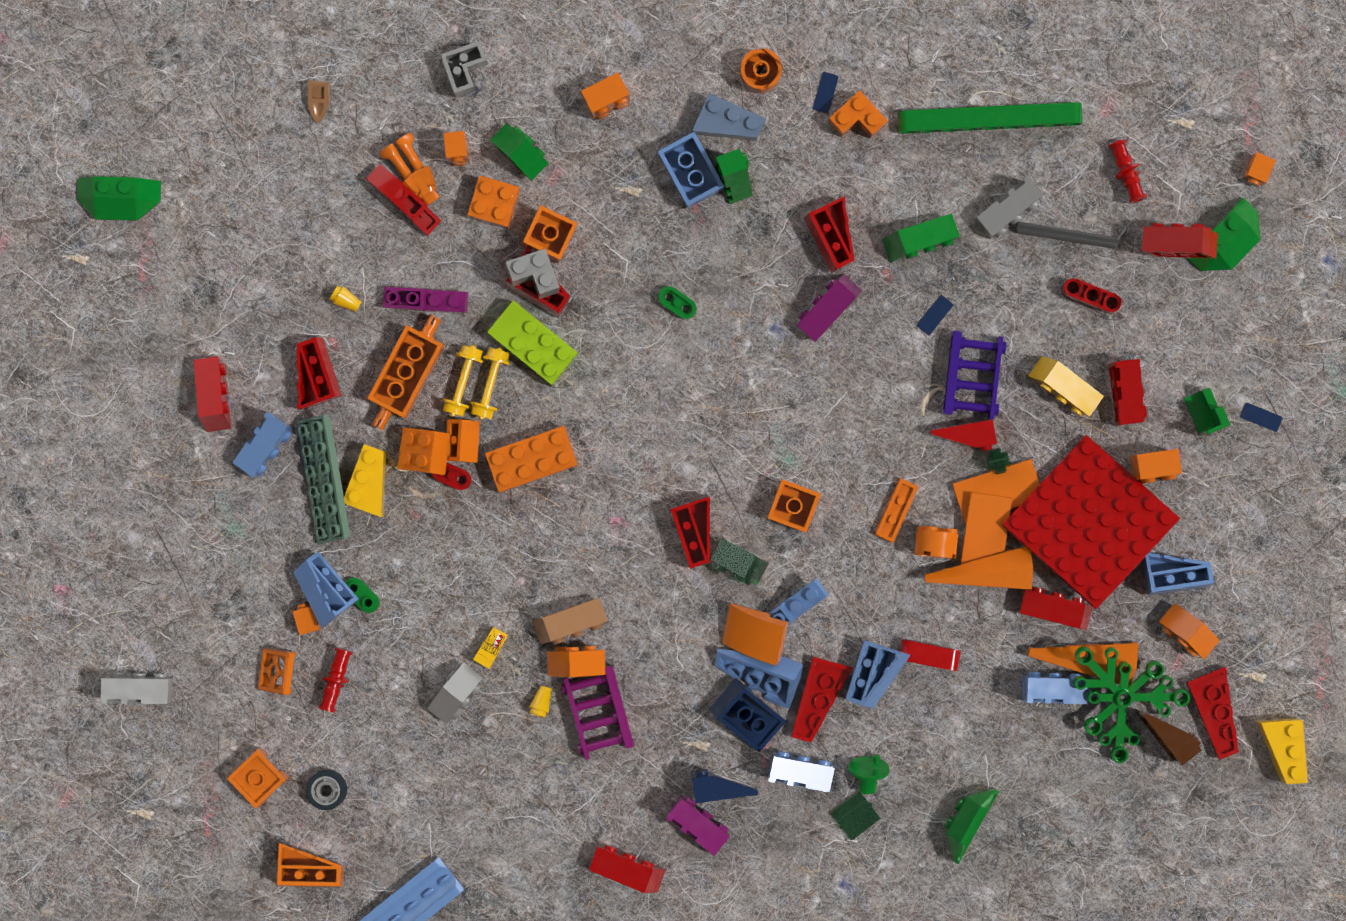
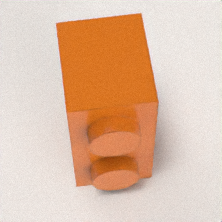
M465 131L443 133L446 159L449 164L464 166L466 165L465 162H470L468 137Z
M447 419V433L451 434L447 461L477 463L480 421Z

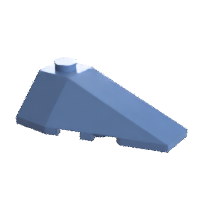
M718 649L715 659V666L734 679L740 678L749 684L748 688L751 690L757 689L765 695L764 698L769 702L788 709L790 708L801 678L803 664L781 657L777 665H772L738 651Z

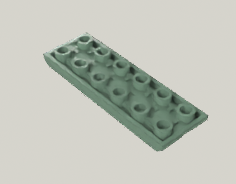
M321 415L297 421L317 543L322 544L347 539L350 531L331 420L327 415Z

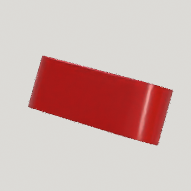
M1069 279L1061 288L1062 294L1066 298L1104 313H1114L1122 305V300L1117 294L1079 279ZM1069 283L1076 285L1077 292L1075 294H1071L1067 290ZM1088 291L1095 292V301L1088 300ZM1108 298H1112L1115 301L1114 309L1107 307L1106 300Z
M902 639L900 647L901 652L910 654L907 662L951 671L958 670L961 655L959 650Z

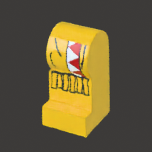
M493 627L473 660L490 669L508 635Z

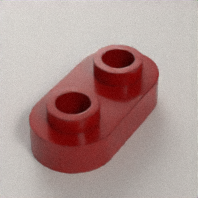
M448 462L445 475L432 474L437 481L457 490H466L472 482L471 475L467 471ZM460 476H463L465 478V482L463 484L458 483V478Z

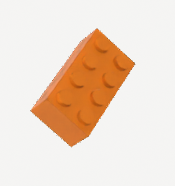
M565 426L485 453L499 493L578 466Z

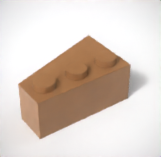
M596 598L533 620L532 622L540 644L552 641L553 645L565 641V636L571 635L574 638L583 635V630L590 628L591 631L603 627L602 623L608 620L600 598Z

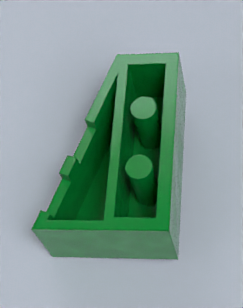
M951 213L898 230L882 239L891 263L903 258L907 260L914 258L922 251L925 254L932 252L939 245H942V248L953 245V240L959 238L960 235Z

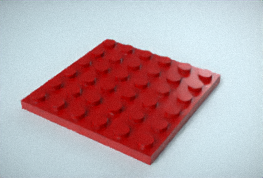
M1086 435L1011 514L1002 526L1097 610L1181 518Z

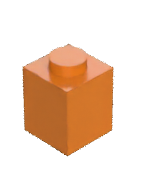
M1256 152L1252 155L1243 178L1248 180L1247 183L1256 187L1266 184L1276 160Z
M309 603L298 605V610L292 611L299 635L322 629Z

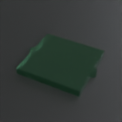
M857 792L831 812L840 824L839 828L843 829L851 840L881 819L872 808V803L868 802L861 792Z

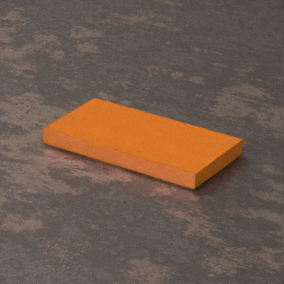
M1032 459L952 484L964 523H966L970 492L1012 498V509L1019 507L1040 485Z
M970 492L960 564L1004 553L1008 530L1002 524L1010 517L1012 498Z

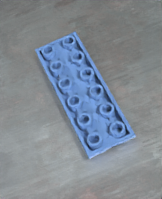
M438 857L359 921H427L465 889L440 857Z

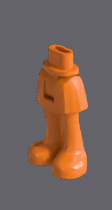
M410 132L396 140L395 143L415 171L413 173L407 167L393 143L378 154L383 160H390L404 179L402 183L428 206L438 200L440 196L436 192V182L430 166L422 164L412 147L414 137Z

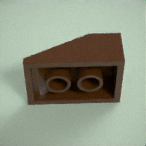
M1141 710L1136 712L1175 763L1183 766L1202 751L1199 747L1201 742L1194 734L1187 733Z

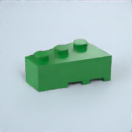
M740 148L716 157L715 167L724 185V191L729 204L753 196L748 174L749 160L745 152L741 153Z

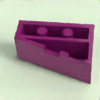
M845 274L837 281L833 279L826 286L828 290L824 296L819 294L812 302L815 306L810 311L806 309L798 317L801 321L797 326L814 342L823 335L862 292Z
M681 795L666 813V819L675 823L682 832L687 833L695 842L715 856L729 839V829L721 822L715 823L711 819L713 815L703 808L702 811L695 806L697 803L690 796L684 797Z

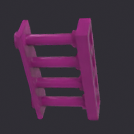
M613 665L605 667V675L570 683L569 677L564 678L565 683H562L561 686L564 696L568 695L581 741L578 744L581 756H585V759L588 760L590 759V751L619 743L621 745L625 744L626 749L634 747ZM601 683L609 684L610 692L607 695L579 703L575 702L573 691ZM610 703V705L614 704L616 712L612 713L613 715L581 724L578 711ZM613 723L620 725L621 732L617 736L586 743L584 731Z

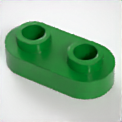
M667 286L659 292L660 303L678 317L690 319L695 315V302L674 287ZM667 294H672L673 299L671 301L665 299ZM683 306H689L690 311L688 313H684L682 311Z
M350 578L345 582L349 588L352 584L357 585V591L353 592L358 597L355 604L363 612L372 613L379 608V597L361 579ZM366 599L372 600L370 607L366 606Z

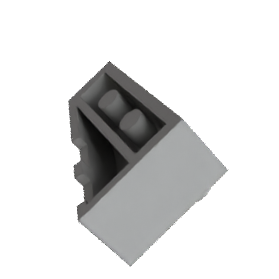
M1027 175L1020 183L976 217L975 221L990 239L994 235L998 238L1007 231L1004 228L1010 222L1014 225L1023 218L1020 215L1026 209L1030 212L1039 204L1036 201L1044 194Z
M112 672V676L101 678L100 704H107V702L120 704L172 703V678H166L167 674H154V677H146V673H133V677H126L123 672Z

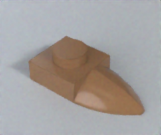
M309 80L308 108L315 122L320 123L326 114L328 103H330V82Z

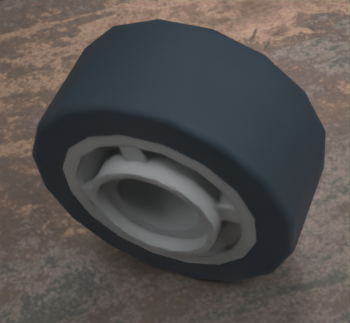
M334 770L319 771L307 783V798L319 810L334 809L344 801L347 795L346 781L341 774ZM326 784L331 787V795L323 794V785Z

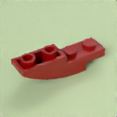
M381 164L366 178L395 208L397 207L426 236L441 222L415 193Z

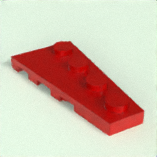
M812 657L791 734L792 738L810 743L813 741L853 667Z
M1225 666L1186 682L1219 760L1239 752Z

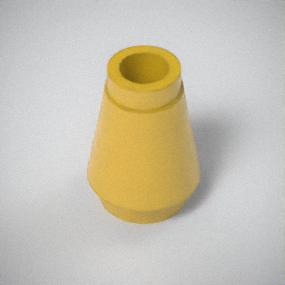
M338 285L329 299L333 301L334 305L354 312L357 311L362 302L344 286L340 287Z
M540 686L529 706L531 708L530 714L542 718L549 714L551 688Z

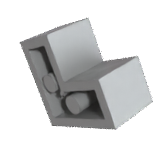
M477 41L440 54L455 96L459 97L476 91L469 71L488 65L481 42Z
M546 249L506 262L505 268L512 287L532 280L539 299L559 293L560 287Z
M463 662L427 709L446 724L451 718L456 720L463 711L462 709L470 702L469 695L474 697L481 688L478 684L483 677Z

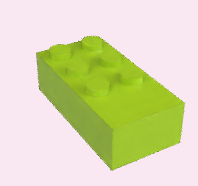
M514 300L487 332L552 386L579 355L577 351Z

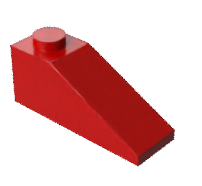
M993 419L929 431L931 436L971 448L980 447V451L993 449L992 445L997 444Z

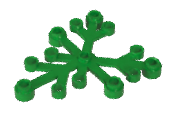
M1085 646L1079 647L1075 651V659L1081 665H1087L1100 679H1085L1083 676H1077L1073 680L1074 686L1079 690L1085 688H1109L1113 692L1098 693L1096 690H1090L1087 693V699L1092 704L1098 702L1110 703L1095 717L1086 719L1084 729L1091 736L1098 735V741L1103 746L1109 745L1115 737V746L1110 750V756L1116 763H1124L1129 756L1128 751L1123 747L1124 735L1130 745L1134 746L1140 742V736L1136 732L1131 731L1125 724L1127 707L1133 701H1150L1157 708L1160 716L1167 717L1171 713V708L1166 703H1162V701H1173L1177 706L1183 707L1189 703L1190 695L1182 688H1178L1173 692H1164L1173 686V680L1170 676L1163 675L1164 667L1156 660L1149 661L1146 664L1145 671L1129 686V674L1132 671V667L1126 661L1120 662L1117 666L1120 672V683L1118 686L1114 682L1116 659L1119 656L1118 651L1113 647H1108L1104 651V655L1107 658L1105 672L1093 660V653L1089 648ZM1085 651V656L1080 657V654ZM1111 651H1114V655L1112 657H1108L1109 653ZM1127 665V669L1122 671V667ZM1156 665L1155 670L1150 671L1151 667ZM1150 678H1160L1159 684L1151 692L1135 693ZM1166 679H1169V683L1166 684V685H1163V682H1164ZM1083 680V684L1078 686V681ZM1182 693L1181 698L1176 699L1177 695ZM1097 694L1096 698L1092 700L1091 696ZM1122 694H1125L1123 699H1119ZM1167 707V710L1161 713L1162 708ZM1117 709L1116 724L1107 732H1101V723ZM1094 722V726L1089 728V724ZM1104 736H1108L1106 741H1102ZM1132 736H1136L1134 741H1130ZM1121 750L1119 755H1115L1116 751Z

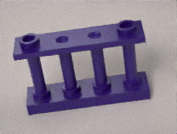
M952 332L943 415H953V411L959 409L988 413V420H994V417L998 416L999 404L996 403L1001 355L1005 354L1006 342H1003V336L997 337L996 343L967 340L965 337H962V332ZM973 348L995 351L994 363L963 360V358L959 357L960 349ZM965 368L993 372L992 384L961 381L960 378H957L958 370ZM967 389L991 392L990 403L988 405L958 401V399H955V390Z

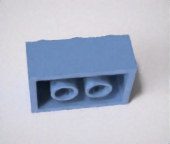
M695 132L658 151V156L687 209L724 190V185Z

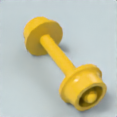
M474 344L470 347L462 345L460 352L456 354V356L464 358L465 361L453 401L444 398L442 400L444 402L443 411L450 413L451 417L456 415L463 417L466 409L470 407L462 404L461 399L473 361L483 364L481 359L483 351L476 349Z
M501 346L497 349L489 348L487 355L483 356V359L492 361L481 404L472 401L470 403L472 405L471 414L477 415L479 420L484 418L492 419L494 412L498 410L495 407L489 406L500 364L510 366L508 361L510 353L503 351Z

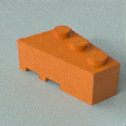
M279 843L278 886L343 887L344 866Z

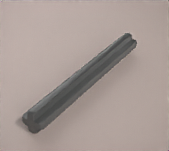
M1018 222L1015 229L1016 233L1112 249L1117 248L1118 245L1117 237Z

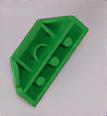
M93 176L79 178L77 199L96 220L138 221L161 202V181L136 177Z
M1241 198L1211 230L1218 233L1216 259H1187L1199 271L1232 270L1261 240L1258 211L1248 201Z
M990 788L965 795L963 799L960 798L956 803L954 816H950L944 825L946 828L945 835L952 860L956 864L960 863L999 793L997 789Z

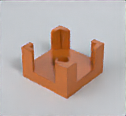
M262 748L257 749L227 778L255 809L262 805L278 787L290 778L283 770L279 771L267 758L268 754Z

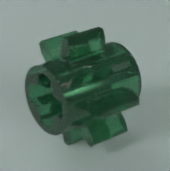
M1000 448L992 449L990 455L986 456L989 471L995 470L996 475L1005 473L1006 467L1010 466L1007 451L1001 452Z

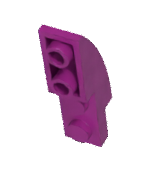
M384 287L383 308L441 313H467L469 292Z

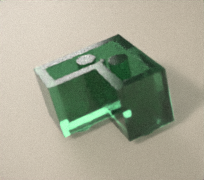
M723 538L719 541L710 558L711 561L716 563L715 568L724 573L727 569L733 572L732 577L747 585H750L751 582L758 585L769 564Z

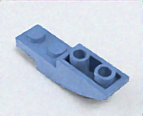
M816 578L769 612L770 617L787 621L789 625L829 594Z

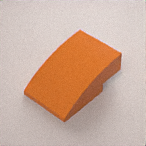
M730 603L722 643L744 655L777 665L781 660L788 622L772 618L769 613Z

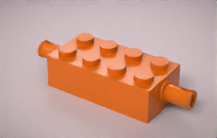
M430 314L422 331H417L408 325L405 326L367 398L380 405V410L374 422H372V425L384 430L391 414L394 415V413L405 419L408 418L445 348L444 344L434 340L433 337L442 321L439 318H435V316Z

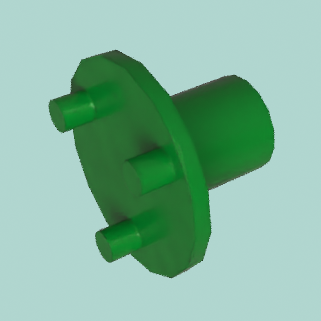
M875 754L874 757H857L848 764V771L851 775L859 778L858 791L863 794L875 793L877 780L887 777L890 772L889 765L880 759L879 754Z

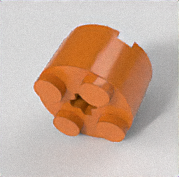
M765 48L754 49L748 52L743 58L740 67V78L743 85L748 90L759 94L770 92L778 85L782 74V65L777 54ZM757 68H765V74H757Z
M918 526L914 555L956 559L958 529Z

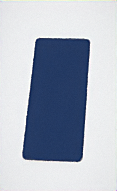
M823 72L813 110L829 113L839 78L838 75Z
M940 295L919 321L917 327L927 335H930L953 307V304Z
M1245 403L1240 416L1245 420L1275 432L1278 431L1283 419L1282 416L1250 403Z

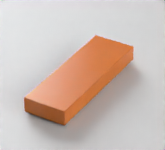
M899 478L874 535L894 543L919 486Z

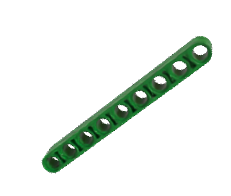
M1080 102L905 110L898 112V129L900 134L1059 127L1083 124L1082 103Z

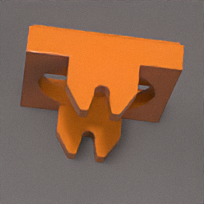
M263 648L258 690L290 695L296 652ZM280 657H281V658L283 659V661H284V669H283V670L281 669V667H280V665H279V658H280ZM275 666L276 675L273 677L272 668ZM283 676L282 684L276 686L277 679Z

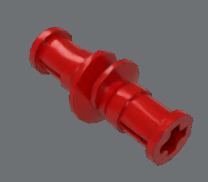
M1126 139L1119 140L1108 146L1109 150H1112L1116 166L1119 168L1115 178L1123 180L1124 187L1127 189L1130 197L1129 203L1134 204L1147 198V194H1144L1140 185V179L1137 176L1140 174V171H1135L1140 164H1132L1131 155H1129L1125 145L1127 143Z
M335 647L336 654L333 664H331L330 672H328L329 677H322V680L327 684L323 691L322 702L318 704L319 709L333 713L336 712L335 705L340 695V688L344 687L342 683L349 682V679L344 677L347 671L349 657L353 654L352 651Z

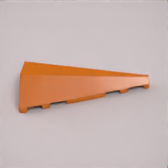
M1023 546L997 555L965 562L951 568H944L930 574H924V581L927 583L1032 589L1031 551Z
M1131 642L1107 645H1066V647L1047 646V648L1029 647L1027 652L1029 657L1099 678L1087 665H1081L1075 659V651L1082 646L1089 648L1093 653V660L1106 672L1107 658L1104 655V651L1108 647H1113L1119 654L1116 659L1114 682L1116 684L1120 683V672L1117 666L1120 662L1126 661L1132 667V671L1129 674V686L1137 669L1139 644ZM1083 651L1080 657H1084L1086 652ZM1111 651L1108 657H1112L1114 655V651ZM1127 665L1122 667V671L1127 669Z

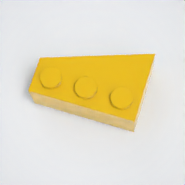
M1041 356L1028 375L1042 389L1054 394L1059 402L1071 406L1070 410L1080 417L1082 414L1090 417L1104 397L1062 363Z
M366 444L363 445L344 496L345 504L376 516L384 517L385 451Z
M1292 718L1256 721L1280 781L1285 784L1308 783L1303 720Z

